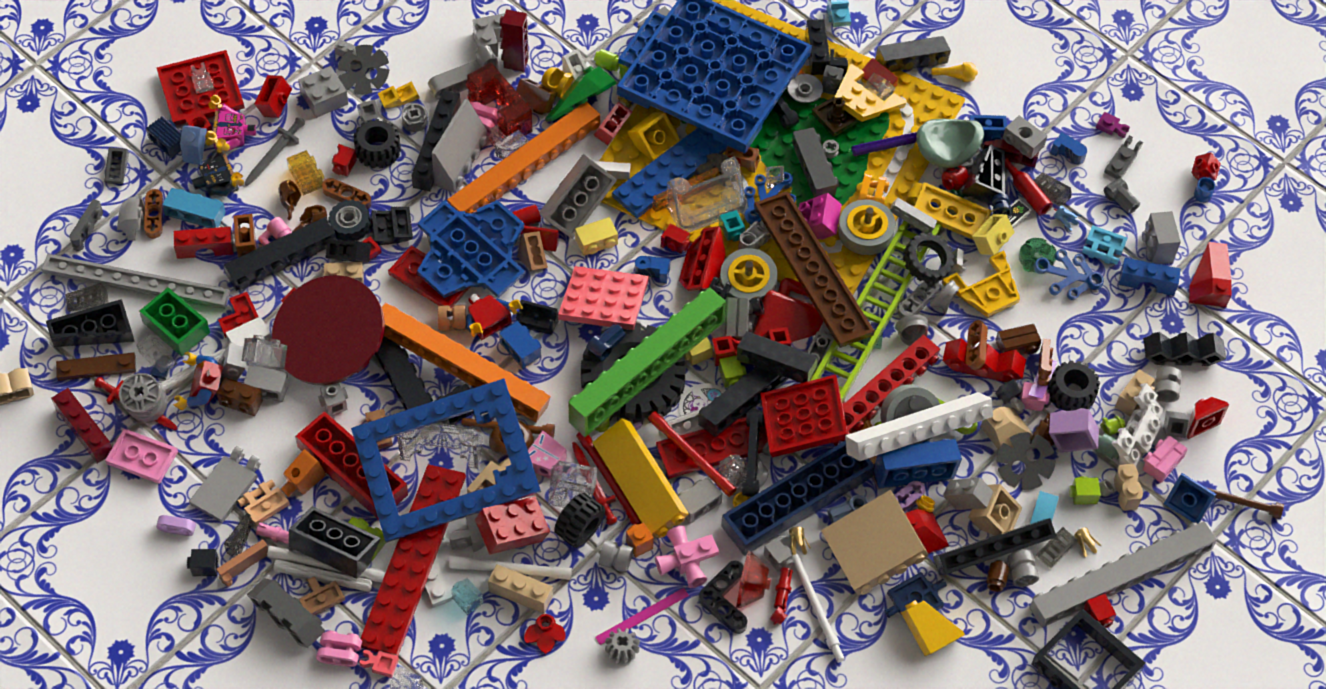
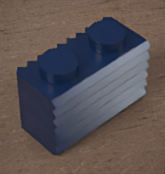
M161 116L155 122H152L149 127H146L149 140L156 144L170 158L181 152L182 130L179 131L172 120H166Z

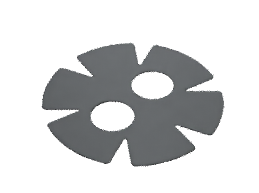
M373 45L355 46L357 56L350 50L342 56L338 70L348 72L339 75L338 78L346 90H349L356 83L354 94L366 95L372 93L370 83L379 89L386 82L390 70L379 67L388 64L389 61L381 49H378L371 56ZM354 60H359L362 63V68L358 72H353L350 69V64ZM370 67L377 70V76L374 79H368L365 76V71Z
M1029 432L1011 436L1009 439L1014 448L1003 443L997 454V462L1008 463L998 468L1000 476L1007 484L1014 488L1021 478L1023 490H1030L1041 486L1042 481L1038 474L1049 479L1055 468V460L1044 459L1054 454L1052 446L1039 435H1036L1030 444ZM1030 448H1037L1040 451V458L1037 461H1030L1027 458L1026 453ZM1015 461H1022L1025 464L1026 469L1022 474H1015L1012 471V464Z

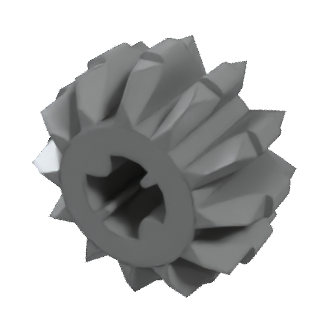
M620 628L617 629V633L611 631L610 637L605 640V644H607L605 651L609 653L610 659L616 657L617 663L621 659L625 663L628 662V658L634 660L635 653H639L640 648L638 645H640V640L636 638L635 632L629 634L628 628L624 632H621Z

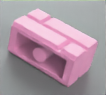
M1168 436L1165 440L1160 439L1154 447L1156 449L1154 453L1149 452L1143 460L1145 462L1143 471L1153 476L1160 483L1180 463L1188 450L1187 447L1178 443L1171 436Z

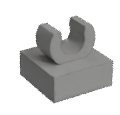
M957 248L952 252L954 254V266L951 268L950 274L955 271L963 272L967 269V267L963 266L967 262V259L963 257L964 251Z

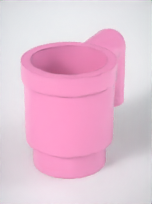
M276 217L268 223L266 231L259 236L258 240L264 246L271 243L268 240L271 236L277 240L292 232L280 217Z

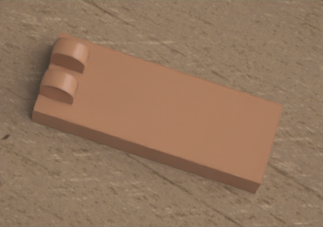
M262 539L217 568L218 577L225 586H231L233 577L266 557L268 552L266 542Z

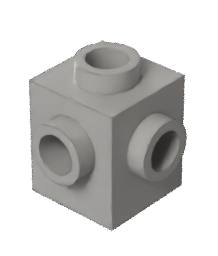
M339 383L320 387L321 395L318 396L321 407H326L329 416L348 410L346 403L348 395L345 387L341 388Z

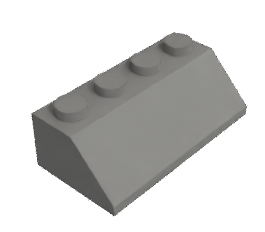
M583 154L539 213L545 220L573 239L575 237V228L584 225L617 179Z

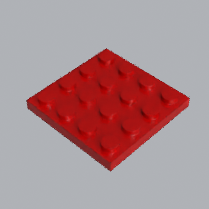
M227 50L156 67L172 121L176 126L186 124L185 118L199 111L206 118L215 116V110H218V108L211 109L208 105L213 95L220 97V104L224 103L235 111L245 108Z
M836 374L760 393L769 451L772 458L846 439L845 436L848 435Z

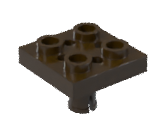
M835 96L812 109V115L833 137L861 122L844 110L845 100L841 97L835 98Z

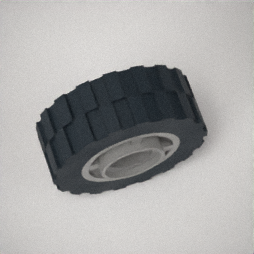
M344 200L337 203L329 213L328 220L336 233L337 239L358 241L364 238L371 228L369 211L359 201Z

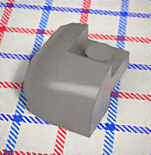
M142 196L128 198L119 209L117 230H122L123 233H126L127 240H135L136 230H140V225H144L145 204Z

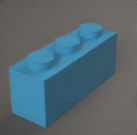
M171 188L163 203L166 216L207 228H218L226 213L224 203L220 200L210 199L201 194L189 193L183 189Z

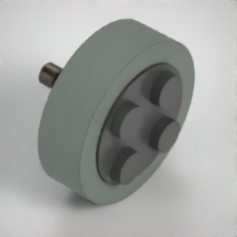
M916 385L900 386L891 391L885 398L880 413L881 424L940 405L933 393ZM928 438V439H925V440H922V441H919V442H916V443H913V444H920L921 442L928 441V440H930L931 438Z

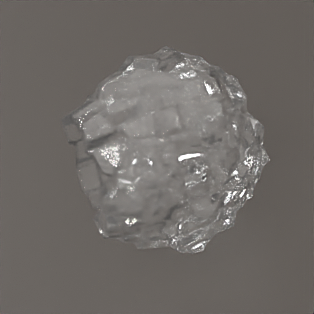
M737 454L728 456L719 463L718 472L729 481H732L734 486H738L746 479V459L741 458Z

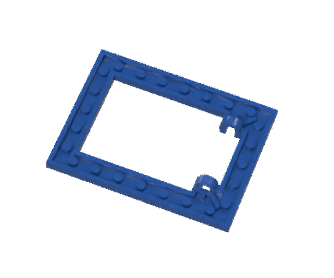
M504 378L351 428L386 543L479 513L482 508L516 501L541 492ZM471 411L474 413L477 424H486L496 418L511 463L503 471L493 470L496 484L399 516L377 442Z

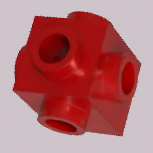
M1212 152L1198 155L1195 157L1191 173L1197 180L1208 177L1215 181L1217 180L1221 163Z

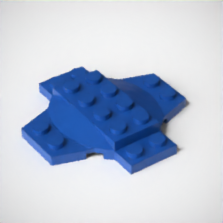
M444 200L418 222V227L430 237L431 250L426 254L417 270V274L443 298L468 287H482L484 290L487 288L499 298L525 275V271L512 260V248L524 228V223L498 200L476 209V212L472 214L465 213V211H457Z

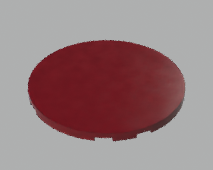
M329 275L310 280L294 290L286 298L276 314L272 328V346L275 356L281 366L301 382L322 386L343 382L348 377L362 371L370 363L369 361L375 352L377 353L385 330L383 309L374 293L365 284L354 278L342 275Z

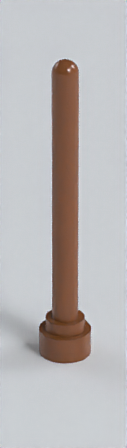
M463 418L461 420V424L464 426L494 429L498 425L496 421L477 424L476 419ZM547 423L542 425V427L527 425L532 434H540L544 431L554 439L555 424Z

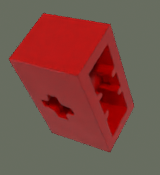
M618 101L594 133V136L608 146L632 114V111Z

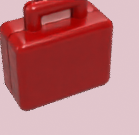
M784 278L781 281L778 292L770 290L763 298L764 314L756 316L752 333L763 336L768 330L787 327L792 343L816 335L824 321L813 303L810 304L789 296L790 291L808 297L800 282Z

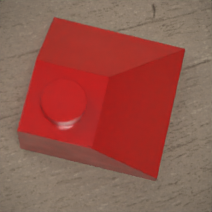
M1214 397L1197 401L1194 404L1195 407L1191 414L1186 437L1190 439L1220 425L1229 407L1228 402Z
M915 509L905 513L928 554L949 547L933 512Z

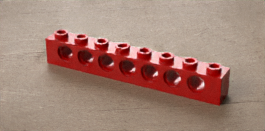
M923 334L845 402L843 410L848 435L854 431H860L867 420L871 421L877 415V411L882 407L885 398L891 391L903 385H912L915 377H921L929 365L933 366L939 359L940 348ZM845 440L833 442V444L837 446Z

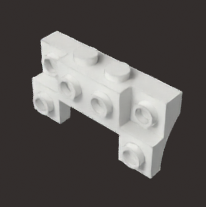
M1147 383L1140 384L1142 389L1139 395L1134 397L1140 409L1133 411L1126 427L1118 429L1120 434L1117 440L1112 442V445L1119 454V463L1121 465L1134 464L1136 467L1141 455L1148 453L1151 449V445L1162 424L1159 417L1163 408L1156 401L1158 395Z

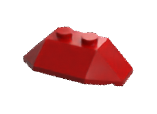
M719 226L703 228L700 232L701 235L694 240L687 250L679 282L687 291L709 288L714 277L720 278L726 252Z

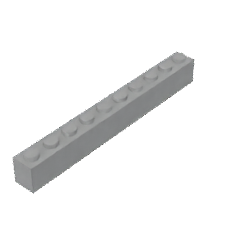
M1205 521L1198 524L1196 522L1192 523L1181 532L1180 530L1173 532L1168 538H1159L1148 547L1142 546L1138 548L1135 553L1124 554L1119 560L1115 562L1109 561L1100 569H1091L1080 578L1074 577L1067 584L1062 586L1056 585L1045 594L1039 593L1035 595L1029 608L1043 628L1084 609L1089 599L1106 594L1108 598L1212 550L1217 539Z

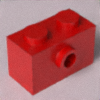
M267 75L254 105L264 117L279 118L292 88L283 76Z

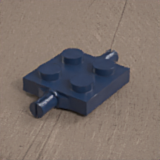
M922 572L888 590L887 594L894 606L885 610V614L888 618L897 613L901 614V612L906 610L905 605L915 600L917 603L925 601L935 610L943 608L944 602L939 597L938 590L946 587V582H944V579H941L932 584Z

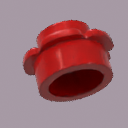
M779 606L769 618L774 622L773 625L776 623L781 625L788 616L785 614L786 608L782 609Z

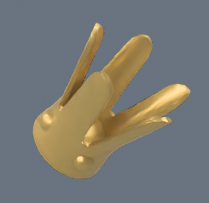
M795 525L794 528L789 530L791 538L790 550H792V555H795L796 544L798 543L803 554L806 555L805 541L808 547H811L805 538L804 528Z
M1078 527L1074 537L1077 539L1084 557L1087 556L1083 542L1087 544L1093 553H1097L1094 542L1099 546L1102 545L1091 536L1088 528L1080 529Z

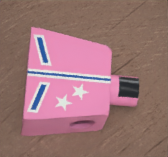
M544 431L540 433L528 449L536 474L553 478L557 471L567 475L572 468V464L565 461L567 458L566 449Z

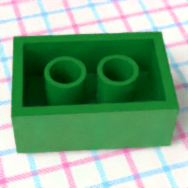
M169 287L139 310L143 324L181 357L210 333L207 320Z

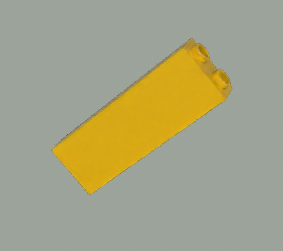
M621 418L592 442L642 523L644 522L653 537H665L670 529L681 524L684 518L689 515L631 422Z

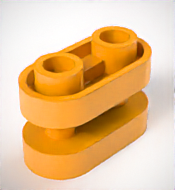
M865 173L858 200H874L884 204L886 197L883 196V192L887 193L889 182H886L887 178L879 176L878 181L871 180L872 174ZM869 187L876 189L875 196L868 195Z

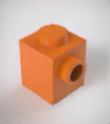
M644 522L639 525H632L626 531V543L634 548L633 554L635 558L653 549L654 538Z

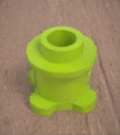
M1118 415L1109 420L1103 417L1100 424L1102 431L1109 436L1119 433L1118 429L1126 427L1124 419Z

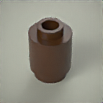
M996 560L990 563L986 583L987 588L991 591L1001 592L1006 587L1010 567L1006 562Z

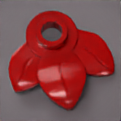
M542 614L536 619L535 624L527 628L524 639L525 643L537 642L538 648L546 654L553 649L555 641H565L566 633L561 625L556 624L553 616ZM543 623H548L549 626H548V627H543L542 624H543Z

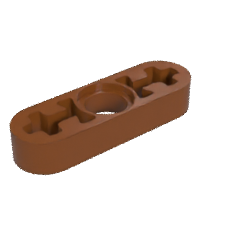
M328 178L322 183L324 195L339 202L344 200L363 201L361 204H364L366 209H369L372 205L371 196L365 191L334 178ZM346 191L352 193V195L349 197L342 196V194Z
M151 189L145 195L144 230L146 236L151 239L161 236L163 229L164 199L162 192L158 189ZM154 197H156V200H155V203H156V204H153V201H152ZM152 211L159 212L155 217L149 216V213ZM152 223H155L156 228L154 231H151Z
M981 320L972 322L968 328L966 364L973 370L980 369L986 360L988 327Z

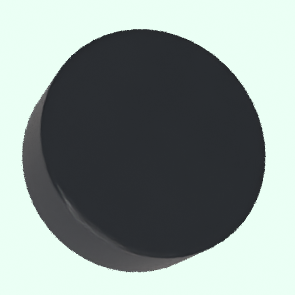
M761 297L751 298L755 316L763 315L764 305Z

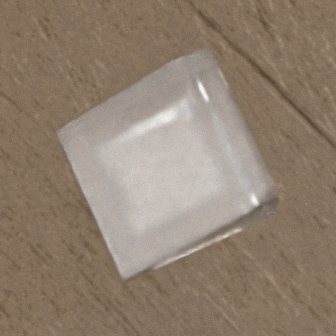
M784 165L765 167L767 189L784 181Z

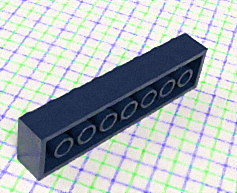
M845 440L723 514L721 527L745 556L872 478L875 465L869 458L859 461L848 455Z

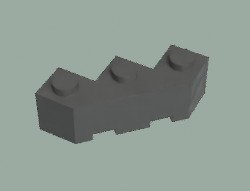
M264 578L247 593V596L258 610L267 612L279 628L285 629L291 634L298 645L308 648L325 632L321 626L323 623L320 618L306 610L301 602L282 589L275 579Z

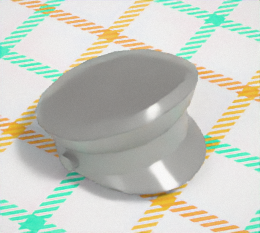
M954 280L948 282L934 299L930 301V306L940 307L943 309L945 316L951 300L960 287L956 285Z
M910 315L900 319L896 323L895 329L898 335H900L902 342L911 346L923 334L927 337L929 329L927 325L928 319L922 315Z

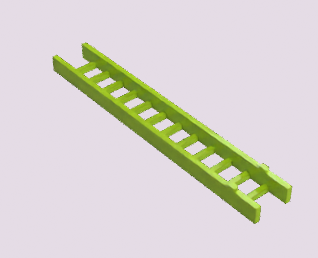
M903 221L898 228L896 235L856 301L860 308L866 301L886 310L883 318L862 310L868 320L879 324L874 332V336L870 337L871 339L867 346L859 342L849 345L863 351L859 360L838 351L839 346L834 340L810 380L821 378L825 370L847 379L843 388L839 386L842 403L915 277L910 274V271L906 278L884 269L888 262L906 269L905 262L892 256L895 249L904 251L906 248L905 245L899 243L903 236L913 239L917 235L907 230L910 223ZM936 224L932 231L933 235H939L941 224ZM924 246L921 252L916 250L917 258L921 264L931 249L927 246ZM880 275H883L902 285L898 291H895L877 283ZM872 288L893 296L894 299L889 305L868 295ZM835 356L855 365L852 373L850 374L830 365L832 357Z

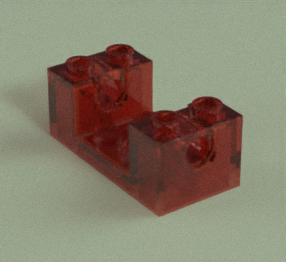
M492 62L467 75L466 86L468 88L467 98L469 102H479L482 105H487L496 100L497 104L503 107L497 111V133L501 140H505L509 145L533 132L532 109Z

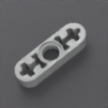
M924 281L900 304L898 310L899 317L902 319L910 315H917L938 294L939 282L925 283ZM932 286L934 287V289L931 288V289L926 293L928 287H932ZM921 296L924 301L916 302L914 297ZM912 306L910 312H904V310H908Z

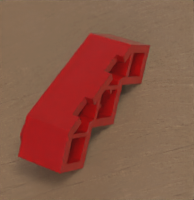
M962 338L946 342L942 361L953 371L1002 382L1023 379L1026 359L1016 350L999 354L993 347L987 344L984 365L978 370H973L966 364L967 342Z

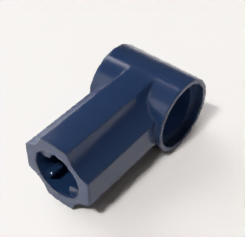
M613 324L600 336L592 337L586 348L601 361L605 360L610 355L612 348L626 337V333L621 326Z

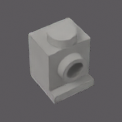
M781 535L764 546L763 555L777 572L781 568H790L794 564L791 560L792 552L787 545H783V537Z

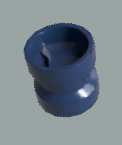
M1004 193L994 195L991 199L993 214H1003L1009 217L1011 215L1009 196Z

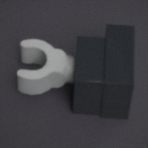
M1013 379L999 386L995 393L998 399H1002L1004 404L1011 402L1017 414L1022 413L1026 407L1023 402L1017 399L1021 394V390L1016 381Z

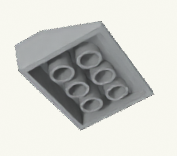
M464 99L432 151L434 184L455 193L458 187L462 186L464 176L470 172L473 161L478 159L482 146L485 147L488 141L486 127L467 99Z

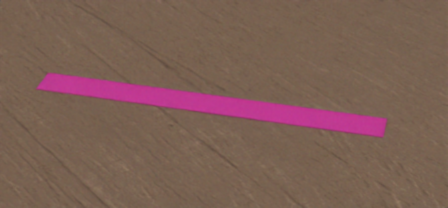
M682 588L597 635L595 638L601 645L605 643L606 638L610 637L611 631L617 633V629L620 628L621 632H624L626 628L634 627L689 595Z

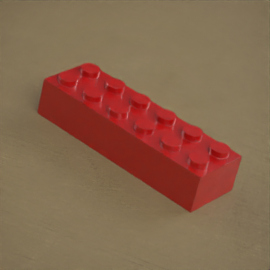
M324 411L295 436L297 447L301 451L305 449L317 459L325 473L378 519L354 437ZM384 464L395 503L398 505L408 496L407 483Z

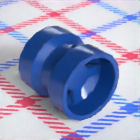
M1203 177L1198 180L1194 191V197L1197 201L1206 203L1211 200L1216 187L1215 182L1211 178Z

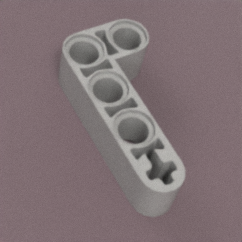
M484 45L476 51L475 61L432 77L428 81V86L436 99L440 98L442 90L462 92L497 77L499 72L498 60L490 46Z

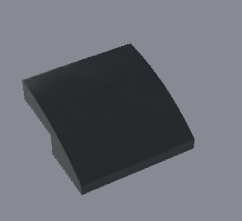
M391 206L390 211L371 210L373 240L378 245L402 243L413 239L409 207Z

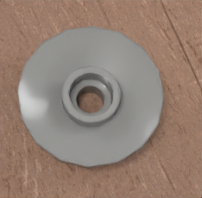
M799 74L795 79L792 78L787 86L789 96L795 101L811 103L821 97L823 86L821 81L815 76Z

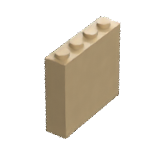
M891 490L821 530L858 596L869 593L878 584H885L890 580V577L895 574L904 573L909 566L923 562L925 557L928 556L926 549Z

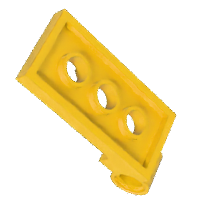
M926 182L923 184L914 183L906 200L908 204L937 220L936 224L939 223L941 227L972 240V236L988 220L992 212L990 209ZM930 203H937L939 208H934ZM948 210H954L956 215L949 214ZM965 217L972 218L973 222L966 221Z

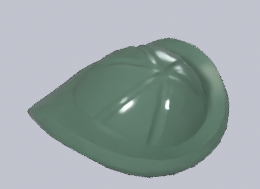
M932 119L925 122L918 129L916 135L917 144L924 158L933 165L942 168H954L964 164L975 155L982 144L984 131L981 124L974 120Z

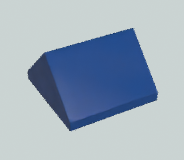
M1181 473L1164 505L1191 522L1198 524L1215 501L1216 494Z

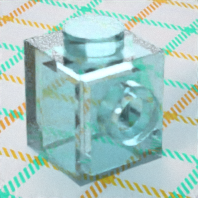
M468 578L458 581L452 587V599L466 615L483 604L482 593Z

